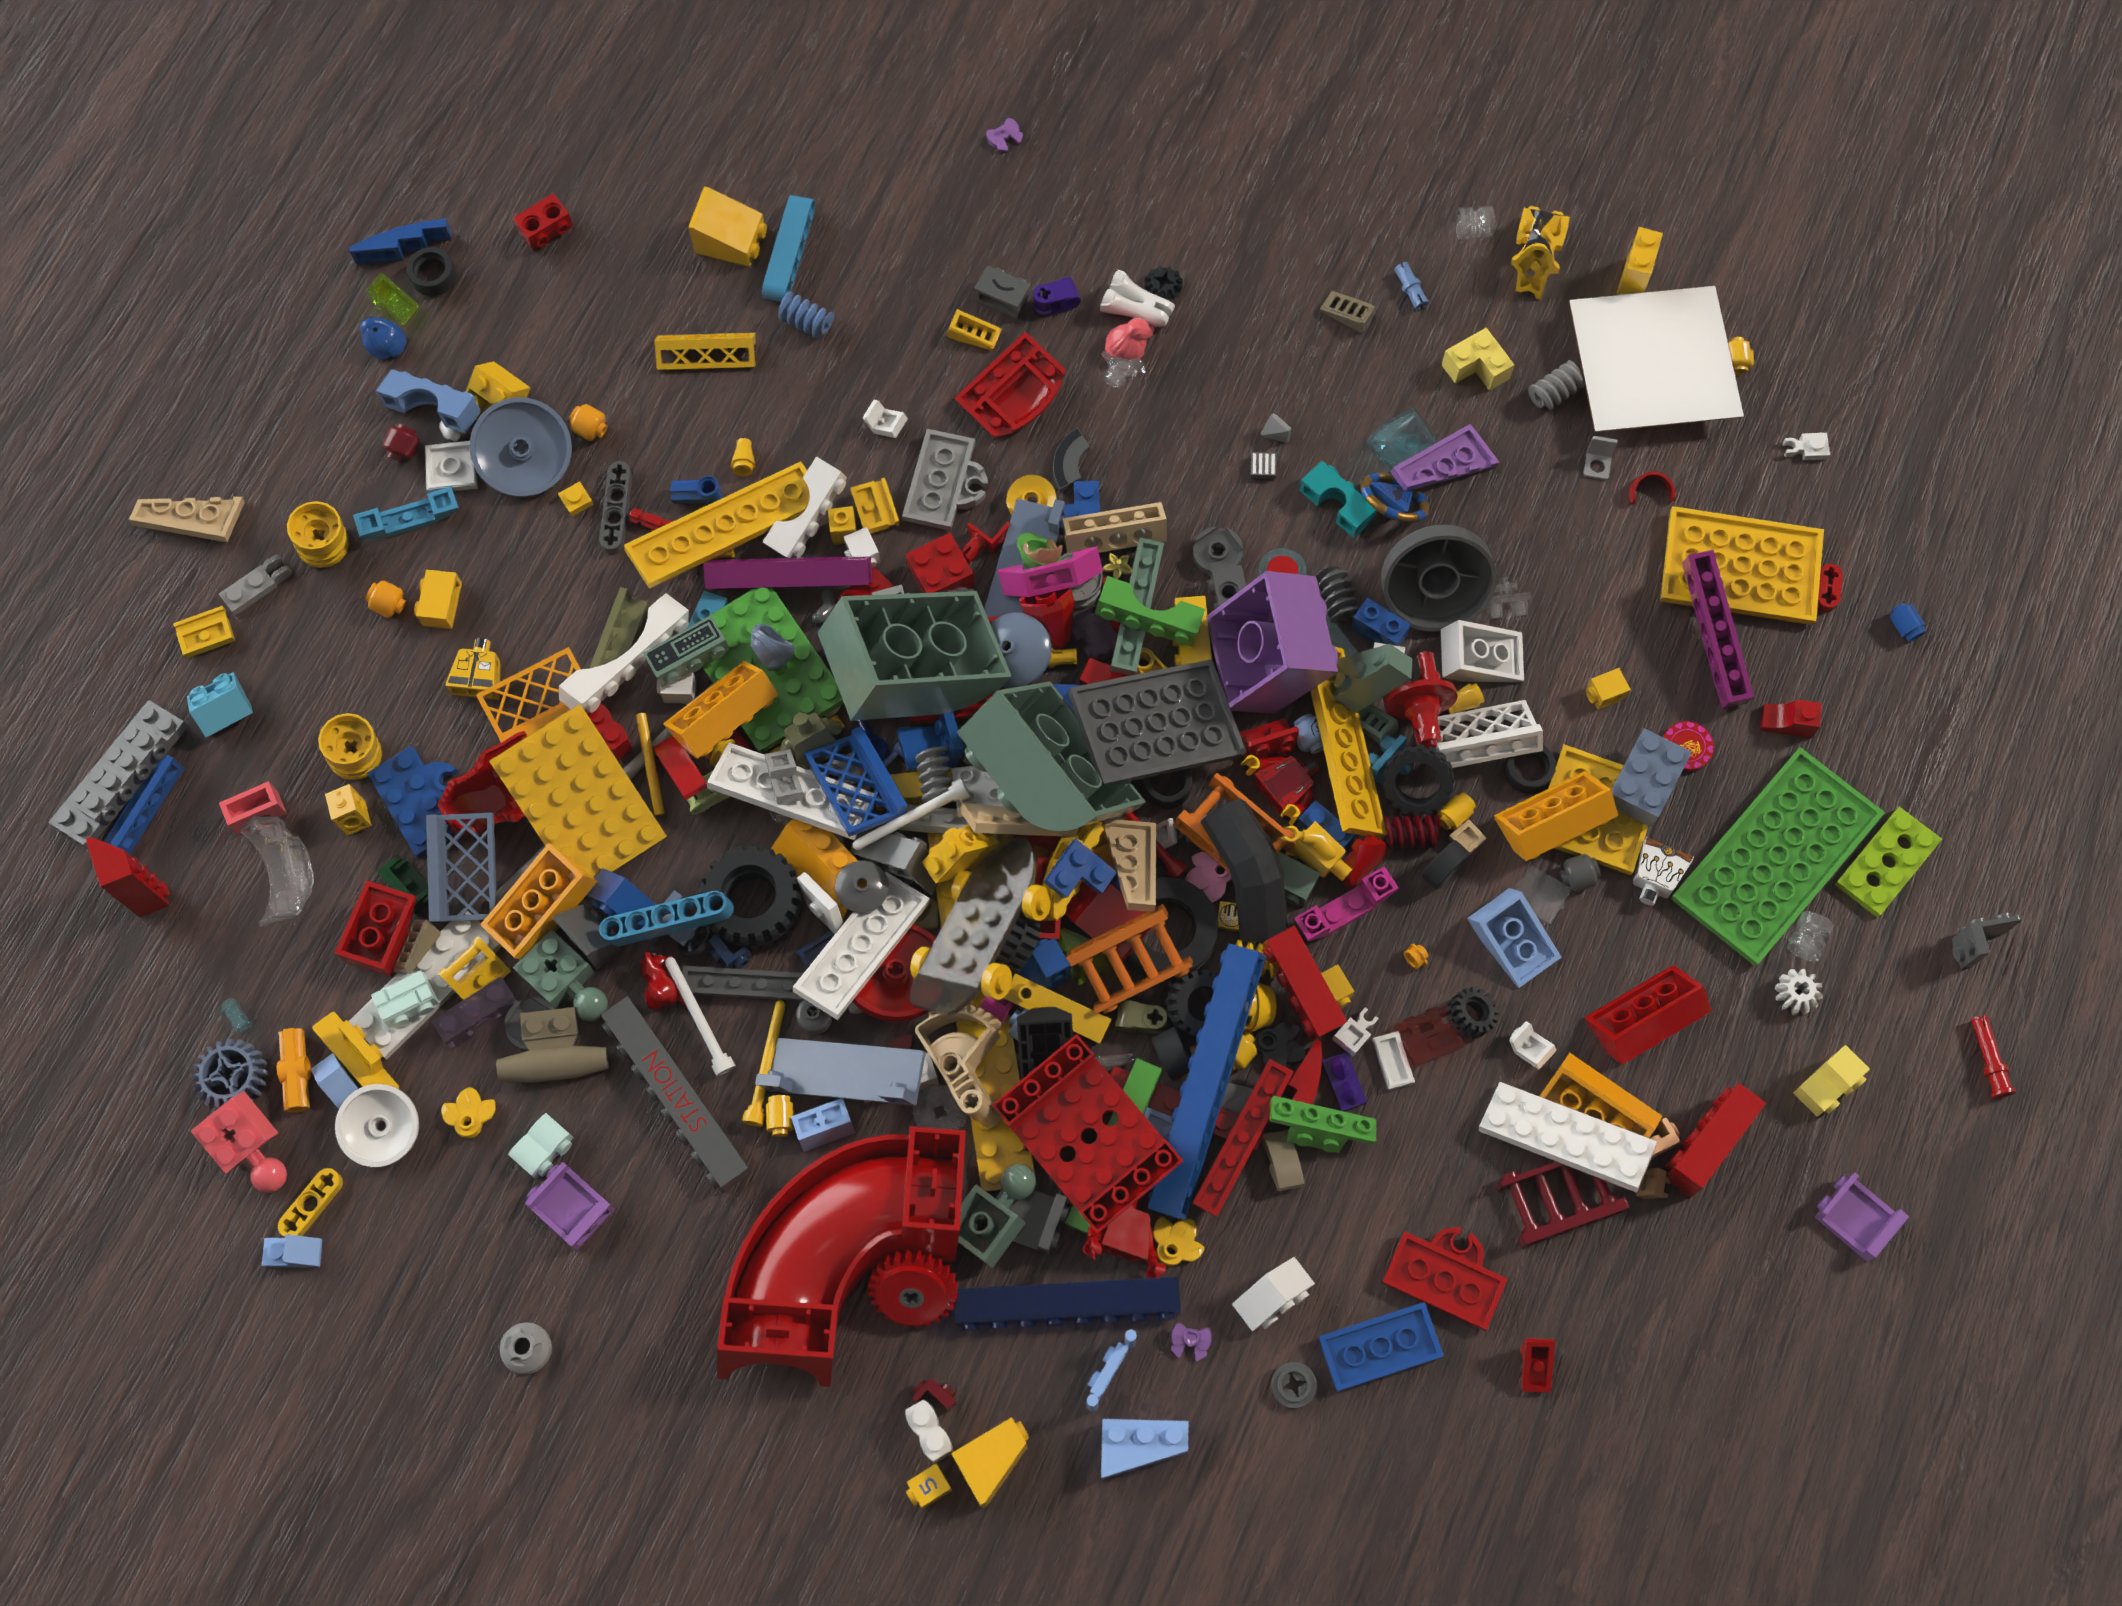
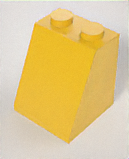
M705 186L688 226L695 253L748 267L751 266L753 258H757L760 239L764 238L767 232V224L764 223L762 213Z
M1012 1417L952 1453L982 1509L988 1506L1027 1449L1025 1441L1029 1439L1028 1434L1021 1421L1015 1423Z

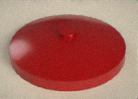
M913 924L852 1002L866 1014L885 1021H908L925 1015L943 998L947 989V978L950 974L939 972L936 979L931 983L917 981L911 974V960L919 948L929 947L939 952L941 965L950 967L945 949L931 933Z

